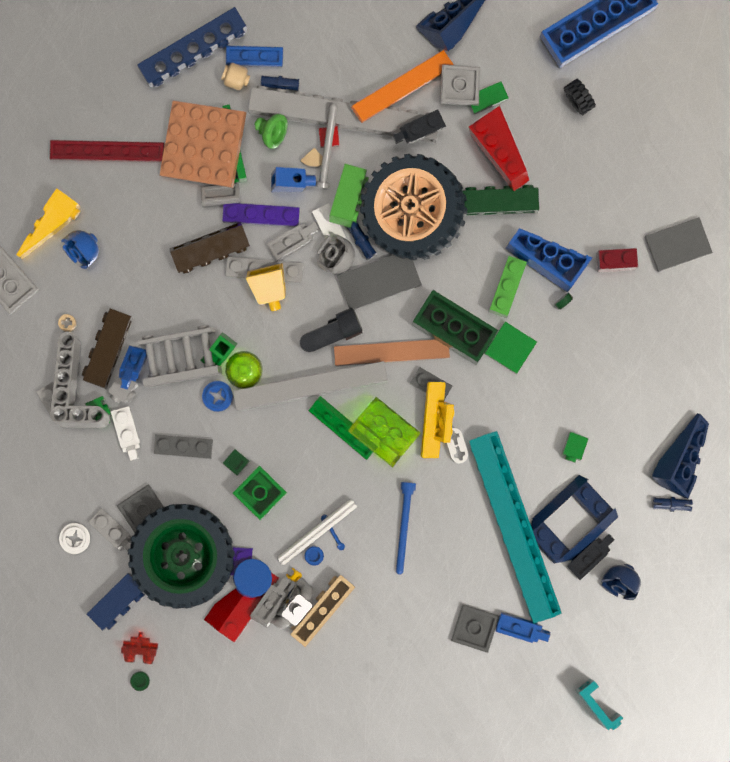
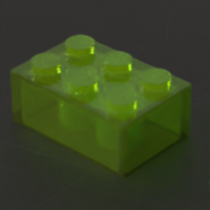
M375 397L348 430L391 467L395 466L421 434L378 397Z

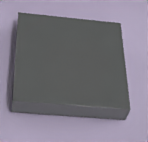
M462 604L451 641L488 653L500 616Z

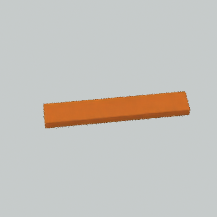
M443 50L352 105L351 109L360 122L363 123L440 76L442 65L454 64Z

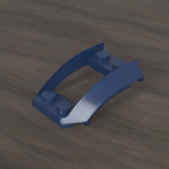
M578 475L532 518L531 527L538 547L554 564L572 561L618 518L616 508L612 509L587 482L589 479ZM573 496L598 524L569 550L544 521Z

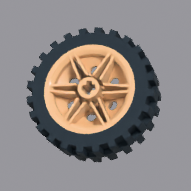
M404 154L403 158L395 156L391 158L393 162L389 164L383 162L380 165L382 169L378 173L374 170L371 174L374 178L370 183L366 181L364 185L367 191L366 194H361V200L364 201L363 207H360V213L364 215L362 220L363 226L367 227L368 235L375 240L378 246L399 258H408L410 260H417V258L430 259V255L435 254L437 256L442 253L440 250L444 247H451L452 244L450 242L454 237L458 239L460 236L458 231L460 226L464 227L465 221L463 217L464 214H467V208L465 207L466 195L463 193V187L456 176L432 157L427 158L422 154H417V156ZM404 186H408L407 193L403 192ZM427 188L428 192L422 194V189ZM397 202L398 206L392 208L391 203ZM413 202L415 204V207H412L411 210L410 208H408L409 204L412 205ZM431 205L435 206L434 212H429ZM404 219L403 226H400L398 224L399 220ZM423 221V227L418 228L417 223Z

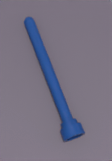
M401 482L400 490H402L404 496L396 573L398 575L404 572L411 495L416 491V483Z

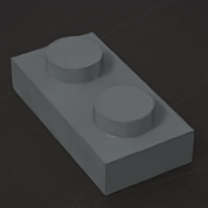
M419 367L410 384L426 393L428 382L445 381ZM445 382L446 387L444 401L447 395L449 394L451 388L453 387L451 384Z

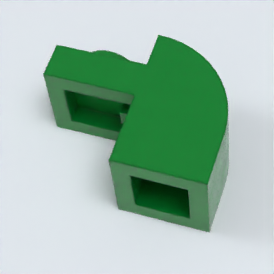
M223 332L209 349L215 366H221L238 344ZM203 356L200 361L205 364V359Z

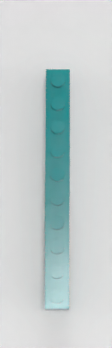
M495 431L469 440L471 451L476 459L477 468L481 473L484 487L487 490L491 507L494 510L497 524L500 527L503 541L506 544L510 561L516 572V578L521 586L522 594L533 623L562 614L498 432Z

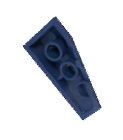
M456 0L452 3L447 2L444 4V9L437 13L433 11L416 25V28L436 48L449 51L462 39L485 0Z

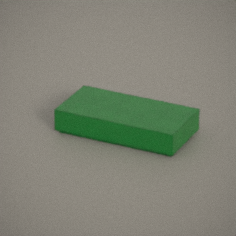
M502 81L479 90V105H470L474 114L509 100Z

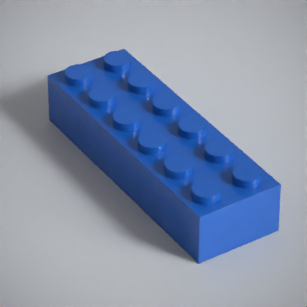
M592 0L543 30L540 38L559 68L655 11L658 2L656 0Z

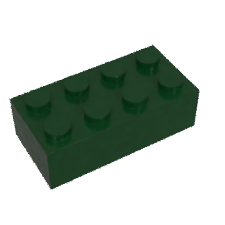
M432 290L412 322L414 327L475 365L478 364L498 332L496 328L435 290Z

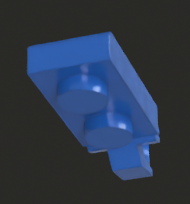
M129 345L119 370V378H122L120 388L128 389L131 381L136 382L147 357L146 349Z
M501 612L496 627V632L530 643L538 642V639L548 642L551 632L542 629L543 626L538 623H533V621Z

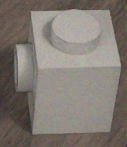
M118 376L108 390L111 393L110 398L118 404L121 401L123 403L130 402L136 395L134 391L138 384L131 381L128 389L120 388L122 378Z

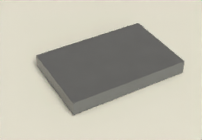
M700 217L645 236L658 272L713 253Z

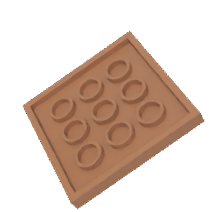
M172 101L159 176L233 188L246 112Z

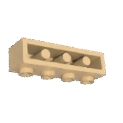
M335 575L328 583L331 587L326 592L321 591L316 597L318 602L314 607L310 608L305 615L306 617L296 626L290 628L293 631L290 635L304 647L308 645L354 590L355 586L342 575L339 577Z

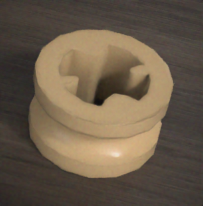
M64 314L59 318L58 325L63 331L71 332L76 327V320L73 316ZM70 318L69 321L72 322V325L64 328L65 325H62V322Z

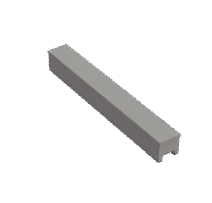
M383 361L235 390L233 394L236 409L241 411L387 382L388 378Z

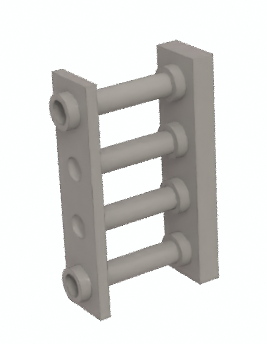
M209 325L198 326V330L156 338H153V335H149L137 341V345L145 346L150 373L148 378L143 379L144 387L149 388L222 374L221 366H215L211 351L209 350L208 334L216 333L215 329L209 328ZM201 335L205 364L204 368L197 369L194 366L190 337ZM182 339L187 366L183 372H178L175 368L171 343L173 340ZM164 342L168 371H166L167 375L160 376L157 373L153 344Z

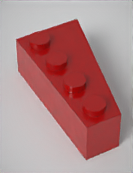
M500 105L468 126L473 140L513 191L530 181L527 169Z

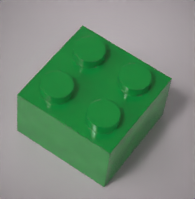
M260 465L233 492L260 521L288 494Z

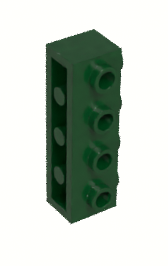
M509 185L503 186V189L487 186L484 187V190H477L476 187H467L465 190H462L467 199L465 201L467 214H464V216L531 214L539 212L538 187L534 188V185H523L522 188H518L515 191Z

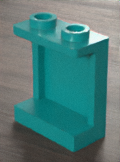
M589 679L575 691L604 728L615 730L622 724L621 720L623 717L619 713H615L610 718L607 717L590 695L599 686L594 680Z

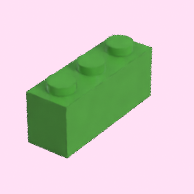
M348 164L344 165L330 212L329 222L351 228L352 222L357 221L359 211H356L357 205L362 204L361 191L362 188H365L366 181L368 182L369 177H366V169Z
M508 256L488 312L507 318L522 278L526 261Z

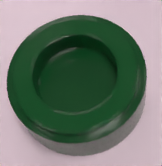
M568 292L554 305L558 310H561L573 300V296Z
M143 671L136 672L132 675L130 684L134 690L143 691L149 687L150 677Z

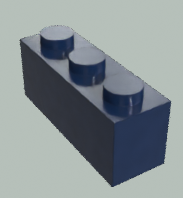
M127 573L86 615L102 631L106 628L110 630L117 623L115 619L119 615L125 616L131 610L129 606L134 601L138 603L145 594L138 589L139 586L136 581H133L132 574Z

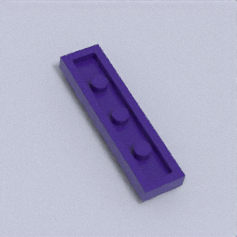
M240 203L224 204L222 222L296 227L299 225L300 207Z

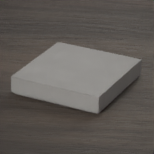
M442 65L440 103L478 106L480 67Z

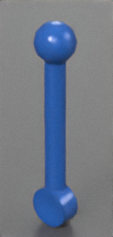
M325 514L322 515L321 520L323 521L328 516ZM331 527L329 530L338 544L337 548L339 550H344V543L340 542L338 536Z

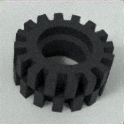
M578 78L563 88L572 106L580 115L583 116L596 107L589 90L585 88V85Z

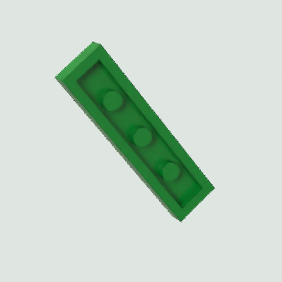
M320 396L309 409L310 413L366 460L379 446L323 397Z

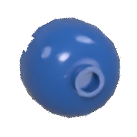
M77 230L69 233L61 240V243H65L62 247L67 256L74 263H77L78 260L82 264L80 267L83 269H87L93 264L99 255L98 240L92 233L89 234L86 231Z

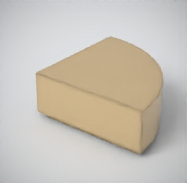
M313 148L300 162L306 166L320 167L323 156Z

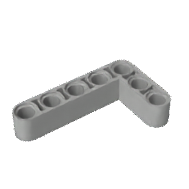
M63 332L58 339L50 412L51 419L60 427L104 428L109 424L110 416L101 407L74 406L81 343L73 333ZM73 339L72 343L66 346L67 342ZM67 358H71L69 363L64 364ZM69 376L66 382H62L64 377ZM66 394H67L66 399L63 400V401H60V400H61V397H62L63 395H66ZM65 413L63 419L59 420L60 414ZM83 413L82 419L77 420L78 415ZM102 414L101 419L96 421V416Z

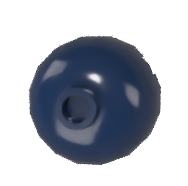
M629 564L610 567L601 580L603 582L602 587L607 592L618 597L619 593L624 596L623 599L625 600L636 599L641 586V579L638 573Z

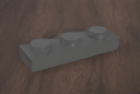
M155 434L154 454L212 459L213 439Z

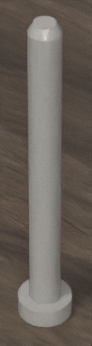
M331 103L329 109L319 181H316V186L321 188H329L327 176L338 107L334 103Z

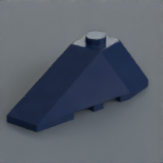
M697 413L665 452L652 475V478L661 487L686 499L689 498L696 483L697 476L694 474L696 465H700L701 458H699L700 447H703L705 444L709 426L708 421L701 414Z

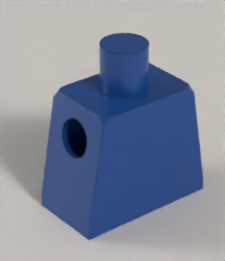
M276 167L271 173V192H302L306 186L315 187L316 176L306 175L305 169Z

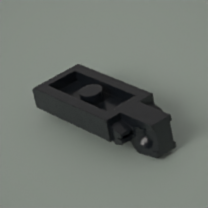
M437 109L400 127L401 132L393 135V139L396 144L402 141L412 144L446 128V125Z
M610 534L603 540L598 537L574 558L567 567L581 580L608 555L610 551L608 546L615 539Z

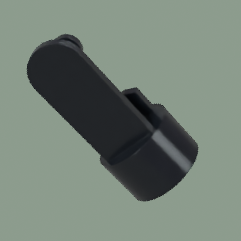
M351 307L335 314V318L328 320L327 325L304 334L300 339L301 348L306 352H313L344 338L347 341L363 334V329L355 310Z

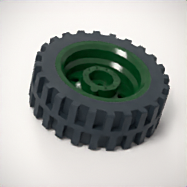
M172 504L159 508L152 514L147 515L145 520L136 527L137 530L131 537V546L128 549V566L131 568L133 581H136L139 586L138 589L144 592L151 601L154 600L161 606L172 607L173 609L192 608L212 599L228 582L234 566L233 541L229 536L226 526L210 511L190 504ZM180 533H185L186 538L184 540L179 539ZM164 542L169 544L166 550L162 548V543ZM197 543L202 544L203 547L201 550L195 549V545ZM181 550L184 551V554H187V558H184V561L177 557ZM162 562L168 563L167 569L161 567ZM195 563H201L202 568L196 570L194 567ZM179 572H183L185 574V577L183 579L178 578L177 575Z

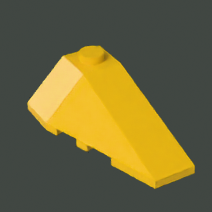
M56 188L43 208L44 216L37 219L34 223V233L28 234L16 255L24 259L68 225L72 219L75 220L81 212L79 210L80 205Z

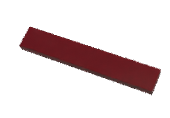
M50 140V160L162 162L165 143Z

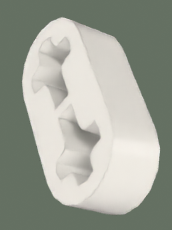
M452 428L455 434H459V437L456 439L458 444L454 445L451 439L450 443H447V447L452 461L461 464L467 460L468 451L461 431L457 428ZM455 447H459L460 452L465 453L462 456V460L454 457L457 453Z

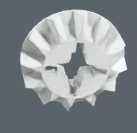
M68 524L60 533V545L68 553L79 554L87 549L90 543V533L81 524ZM77 530V537L83 539V541H76L73 547V540L67 538V536H74Z

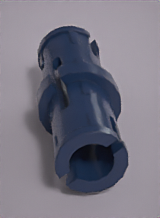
M262 75L261 86L299 91V79Z
M353 222L351 228L347 227L355 240V245L359 246L366 260L374 257L377 252L370 244L368 235L364 234L358 222Z
M653 497L654 503H661L652 504L653 509L670 510V512L675 510L692 512L691 506H684L693 505L692 499Z

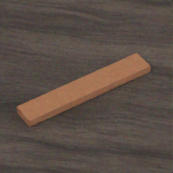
M435 339L334 346L335 366L373 364L383 361L388 363L450 358L449 348Z

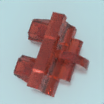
M139 632L138 637H131L130 641L123 642L121 653H124V661L132 663L135 662L136 655H143L144 664H153L159 643H150V638H143V632Z

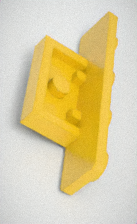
M445 382L427 383L421 446L422 458H439L440 442L450 443L454 404L444 402Z

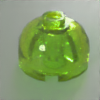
M250 351L236 352L229 357L225 365L226 377L233 386L239 389L254 387L263 376L262 362L257 355Z

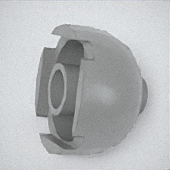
M335 234L333 237L328 236L318 248L319 260H317V264L321 269L329 273H343L351 267L354 261V248L347 239L338 234Z

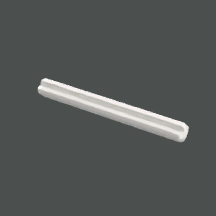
M349 499L277 557L279 562L285 565L357 508L356 503Z

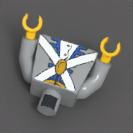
M291 568L294 571L293 575L286 574V577L296 582V585L289 592L287 599L271 621L273 625L280 629H284L289 625L296 626L313 605L312 587L304 578H301L302 574L294 568Z

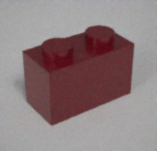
M637 248L599 250L596 253L597 272L630 271L638 268Z

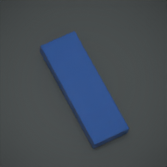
M226 46V65L229 66L231 63H236L241 66L283 67V47Z

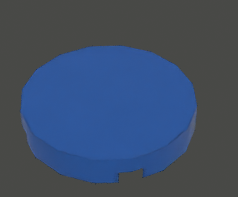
M248 559L240 563L233 576V582L237 591L249 598H256L265 594L272 582V574L269 567L257 559Z

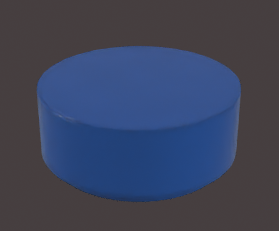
M312 546L305 552V560L312 566L319 565L324 559V553L319 547Z

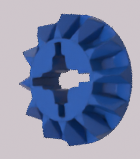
M211 382L203 390V403L212 411L220 412L226 410L232 403V390L224 382ZM222 389L221 396L225 401L218 399L213 404L215 398L210 393H218Z

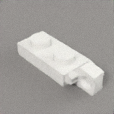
M130 406L111 411L123 453L128 452L131 461L139 459L136 449L140 448V440Z

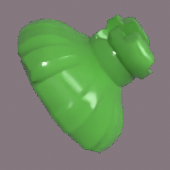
M275 114L268 120L261 117L257 118L254 125L255 130H258V134L262 135L264 144L270 149H275L285 138L288 121L284 115Z

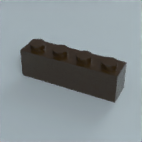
M241 222L169 249L178 273L182 272L185 274L193 271V267L199 265L201 267L211 264L212 260L217 258L218 260L226 259L230 253H242L250 245Z
M111 308L108 312L104 313L102 318L104 325L102 330H98L95 337L97 341L96 346L91 348L88 356L90 362L88 366L85 365L82 371L83 381L107 389L131 326L132 316Z

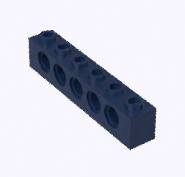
M233 7L140 62L137 66L149 87H158L164 83L166 78H173L180 74V70L183 68L194 66L200 58L203 57L205 59L211 56L215 49H222L229 45V41L232 39L243 37L246 34L245 32L248 31L247 26L237 9ZM224 26H229L231 31L225 34L221 32V29ZM207 36L215 38L212 43L205 42ZM192 45L199 47L195 53H191L188 50ZM175 55L182 56V60L180 62L176 63L172 61ZM158 65L166 66L163 72L156 71Z

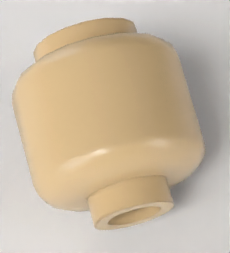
M231 63L229 66H225L221 80H224L225 86L241 90L243 85L247 87L250 75H247L248 69L246 67Z

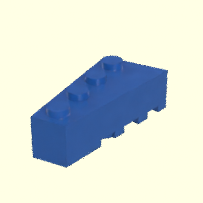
M520 228L505 248L520 260L526 261L527 265L567 293L593 258L577 253L578 251L562 247L553 241H547L543 237Z

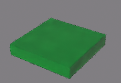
M505 321L486 350L485 355L517 374L537 341Z

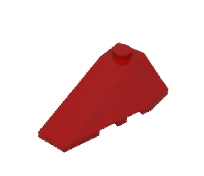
M271 572V585H274V583L278 581L279 577H277L275 574ZM235 588L214 604L204 621L231 641L236 642L250 622V615L265 594L256 598H249L240 594Z

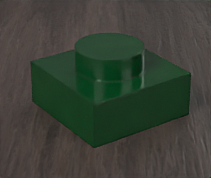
M234 449L223 464L238 476L250 461Z

